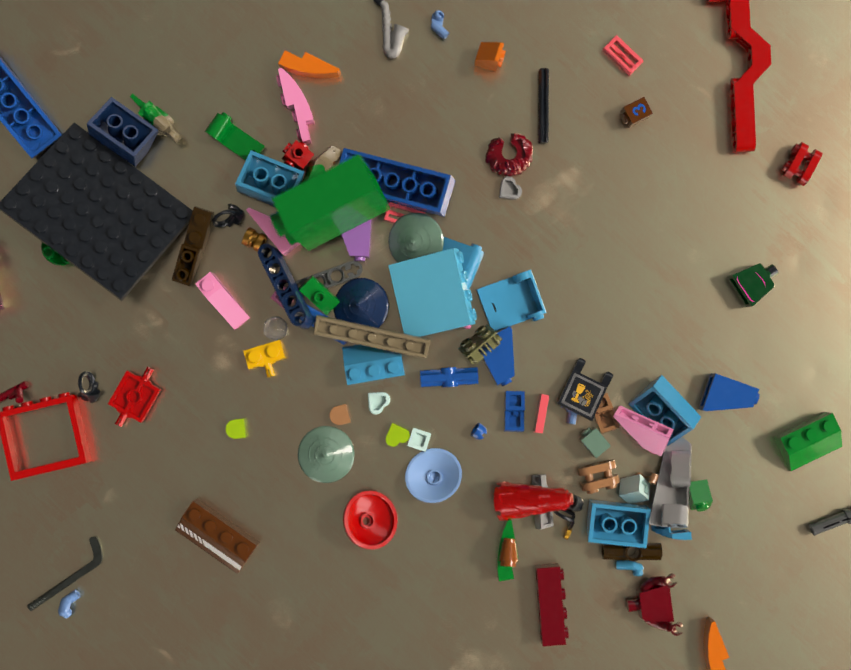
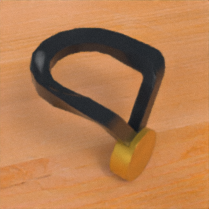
M568 508L561 510L572 515V518L559 511H553L562 519L570 521L563 536L564 539L568 540L572 527L575 524V512Z

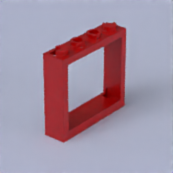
M70 392L58 394L59 398L52 399L50 396L39 399V403L33 404V401L20 403L21 407L14 408V405L2 408V412H0V435L11 481L92 462L77 395H70ZM67 402L79 457L20 471L8 416Z

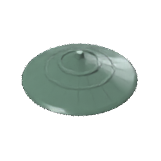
M409 213L394 223L389 233L388 243L390 252L398 263L441 252L444 246V237L440 226L433 218L423 213Z
M320 426L312 429L302 438L298 447V462L302 471L310 479L320 483H332L342 479L350 471L354 462L355 451L352 441L346 433L336 427Z

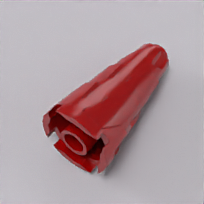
M503 481L497 483L500 487H495L494 508L495 511H500L501 515H496L500 521L566 510L570 505H573V494L569 493L568 490H564V488H548Z

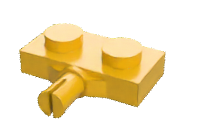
M281 340L243 351L248 369L264 367L267 378L275 376L272 365L277 361L286 359Z

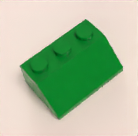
M823 412L773 436L790 471L843 447L841 429L834 414L829 412Z

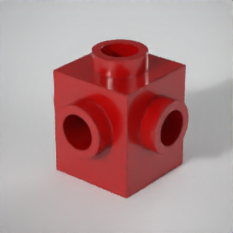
M295 140L293 144L288 143L282 151L285 153L282 160H284V164L302 171L314 154L308 150L309 147L305 143Z

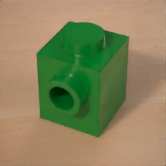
M707 479L692 481L689 487L690 510H697L698 512L708 510L713 500Z

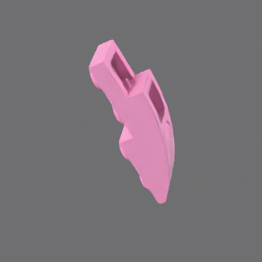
M279 68V75H276L278 86H282L283 94H280L282 104L286 105L288 110L295 109L292 111L294 122H298L299 129H296L298 140H302L306 145L312 144L308 125L315 124L308 102L293 78L285 70Z

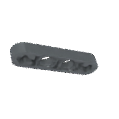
M350 261L313 276L315 278L321 277L324 281L323 285L328 289L360 277L363 267L358 261ZM353 264L356 267L359 266L356 275H354L353 272L347 273L349 277L345 279V273L342 270L343 267H345V270L347 271L351 269V265ZM332 272H341V279L333 281L331 279ZM310 276L296 281L297 286L298 284L302 285Z

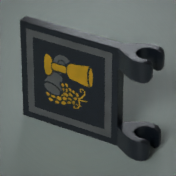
M579 358L557 404L593 421L607 387L613 378V374L606 372L601 382L595 381L581 374L586 361Z

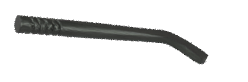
M98 537L89 538L93 551V560L29 603L27 607L30 611H33L102 563L103 552Z

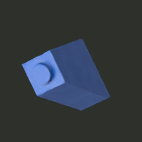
M511 326L497 333L502 340L500 341L501 344L494 350L486 343L492 352H489L484 345L481 347L487 356L478 349L484 356L483 360L496 385L501 384L505 386L512 382L511 378L515 376Z
M711 373L698 409L702 411L751 408L759 400V389L722 375Z

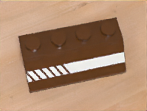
M198 498L190 504L175 529L179 534L237 574L260 543V541Z

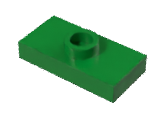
M313 275L299 287V291L325 315L340 303L339 299Z

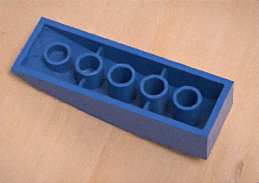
M0 57V121L33 159L58 140L62 134Z
M346 148L343 149L339 164L360 154L374 174L387 202L390 201L445 217L455 184V179L451 175Z

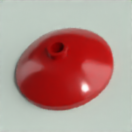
M363 491L348 501L343 512V526L348 538L355 545L367 550L378 549L388 544L395 535L398 523L397 513L394 505L385 495L376 491ZM364 518L367 520L366 525L363 523Z

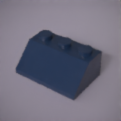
M113 97L87 122L88 134L135 167L148 153L158 133L157 128Z

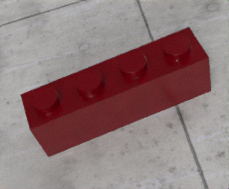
M558 563L535 565L541 644L543 647L566 645L569 632L568 627L564 625V619H567V609L563 607V600H566L565 588L561 587V580H564L563 568L560 569Z

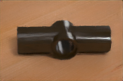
M647 543V548L636 547L635 554L631 556L627 553L630 548L629 546L602 544V559L637 561L661 560L662 558L661 543Z

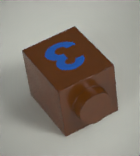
M645 97L624 106L620 111L622 122L627 124L629 128L648 119L653 114Z

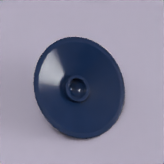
M367 278L353 279L345 283L336 294L340 301L333 308L336 319L377 328L385 321L389 310V301L386 292L377 282Z

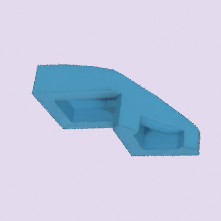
M651 525V530L662 536L677 540H692L691 531L687 529L671 530V527Z

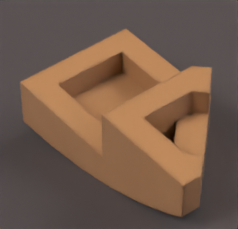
M608 393L604 394L594 416L601 434L619 429V424L613 417V406Z

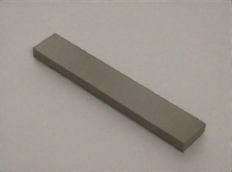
M316 315L313 335L427 359L431 341L428 338Z

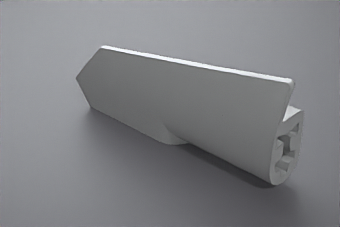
M683 437L668 445L664 450L649 519L650 525L672 528L688 527L692 444Z

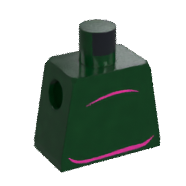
M759 263L729 275L727 278L745 306L751 307L775 287L771 278L778 274V270L773 264L764 269L763 265Z

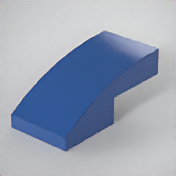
M505 391L504 432H524L525 391Z

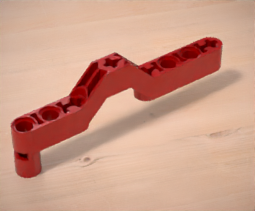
M707 0V2H725L728 39H734L747 51V71L740 78H731L729 86L732 149L734 152L755 151L756 129L753 84L772 64L771 45L751 28L749 0Z

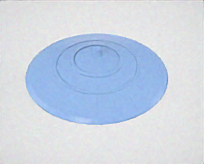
M440 448L427 449L426 452L421 451L415 455L409 462L405 473V482L409 492L416 499L426 503H438L448 499L456 492L462 479V469L458 459L449 451Z

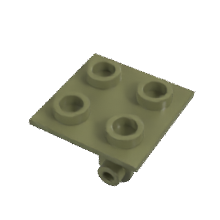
M487 324L480 326L475 331L476 334L462 341L461 346L458 348L472 365L484 358L478 349L487 356L486 352L481 348L483 345L489 352H492L486 343L493 350L501 344L502 338Z

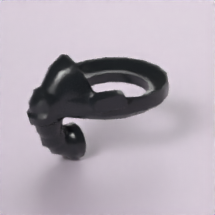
M230 203L228 204V210L221 211L213 217L212 223L218 228L231 227L233 224L239 225L244 217V211ZM223 214H230V216L223 221H217V218Z
M84 371L79 375L78 387L80 393L77 395L84 401L94 403L100 397V390L97 389L99 383L96 382L93 374L89 371ZM84 376H86L89 381V388L87 391H85L82 386V379Z

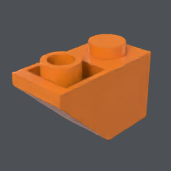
M481 42L474 65L496 72L497 67L502 66L505 57L504 43Z

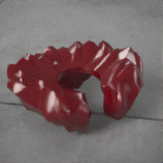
M511 133L510 142L516 148L517 154L515 158L510 160L505 159L502 155L503 139L498 137L491 140L488 145L489 148L485 161L489 163L493 172H496L498 175L502 174L511 177L521 174L522 171H525L530 166V163H532L533 146L524 135Z

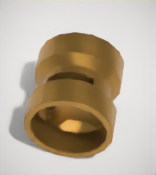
M249 227L243 236L241 244L247 247L251 246L253 250L258 252L259 247L266 243L267 235L259 234L255 229Z

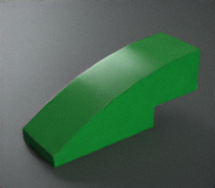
M511 519L505 520L498 540L496 568L499 581L514 579L512 567L500 566L499 561L504 538L515 539Z

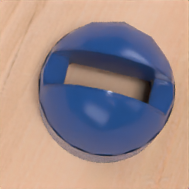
M477 423L471 432V436L478 440L484 439L482 435L483 433L487 434L486 427Z

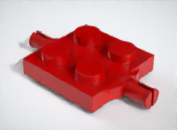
M147 366L142 376L136 375L129 370L126 371L108 402V405L114 407L120 413L115 422L116 425L122 427L126 418H133L143 423L162 390L153 385L149 380L154 369Z

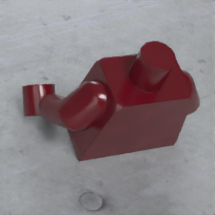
M671 573L667 577H650L641 584L639 589H636L637 599L626 601L628 612L638 611L639 617L646 624L658 630L671 631L673 635L679 636L682 632H678L676 626L682 627L683 624L677 622L672 625L671 623L674 622L670 588H673L678 582L673 583L670 579L674 578L675 574Z

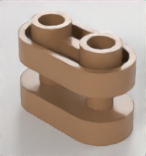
M605 460L578 467V475L585 476L586 481L581 482L582 491L592 494L598 492L599 488L605 487L606 490L616 488L617 484L620 483L618 474L612 475L611 469L616 468L615 460ZM604 472V477L593 479L592 474Z

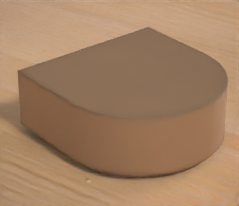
M347 404L336 406L330 411V420L334 424L343 425L351 422Z

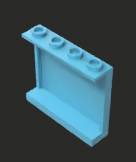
M452 248L388 265L404 334L422 337L476 324V311L474 308L472 309L471 305L472 293L466 284L468 282V275L465 270L463 271L462 263H464V258L459 249Z

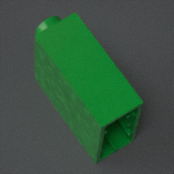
M360 154L272 198L277 212L271 214L270 219L280 237L285 235L291 245L298 242L310 251L391 210L374 174Z

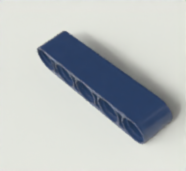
M270 244L261 245L258 249V256L290 322L302 329L310 328L313 324V316L281 252ZM270 251H272L271 256H270V257H267V256H268V253H269ZM280 267L279 272L275 274L276 269ZM288 283L287 288L283 290L284 284ZM296 299L295 305L291 306V302ZM304 315V320L300 323L299 319Z

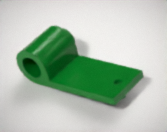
M224 112L222 114L217 113L204 131L245 161L251 150L261 154L265 148L263 144L236 127L231 122L232 118Z

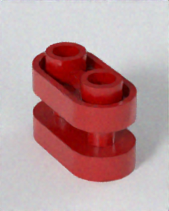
M803 142L794 145L790 152L792 154L790 160L784 163L781 170L784 171L783 176L789 179L793 175L798 176L796 183L805 186L816 169L823 153L817 149L809 153V145ZM803 158H804V159H806L807 161L805 162V164H804V166H803V168H802V170H801V169H799L798 167L800 166V164H801V162H802V160H803Z

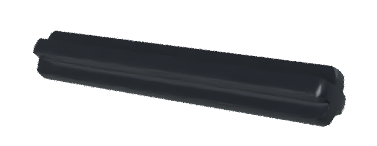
M548 68L539 69L538 142L541 144L549 142Z

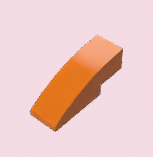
M285 50L278 62L279 67L283 70L303 77L329 79L337 78L341 75L339 68L307 52L300 58Z
M711 617L706 618L703 638L707 670H726L722 660L729 658L716 622Z

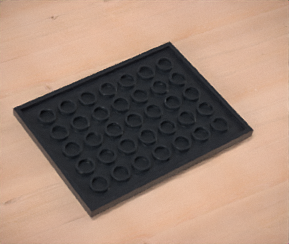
M75 122L0 201V211L121 301L190 223L193 212L192 209L137 168L90 136L87 131Z

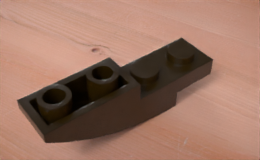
M197 206L193 208L185 241L181 244L172 281L191 286L208 242L214 212Z

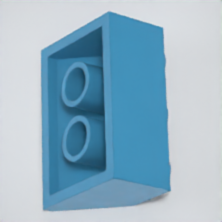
M251 150L235 185L237 192L275 207L272 198L301 184L304 171Z
M359 344L342 347L347 385L405 375L401 353Z
M663 375L648 384L629 402L630 407L636 413L674 429L667 446L692 431L701 419V416Z
M589 499L587 514L588 542L647 548L651 509L646 505Z

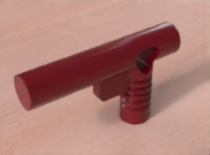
M23 381L1 393L0 402L7 398L10 400L15 398L17 403H22L24 401L23 390L29 387L28 382Z

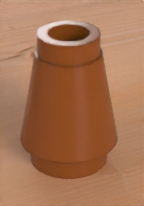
M504 538L499 557L500 566L516 567L518 557L515 539Z

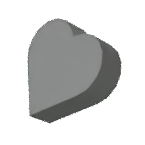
M504 177L500 185L499 198L518 199L522 194L521 187L516 185L513 177Z

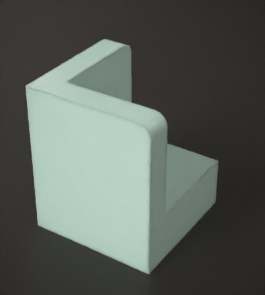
M641 474L620 479L619 496L627 503L633 504L649 500L650 483Z

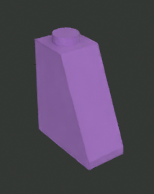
M372 219L341 234L350 257L354 258V261H365V258H370Z

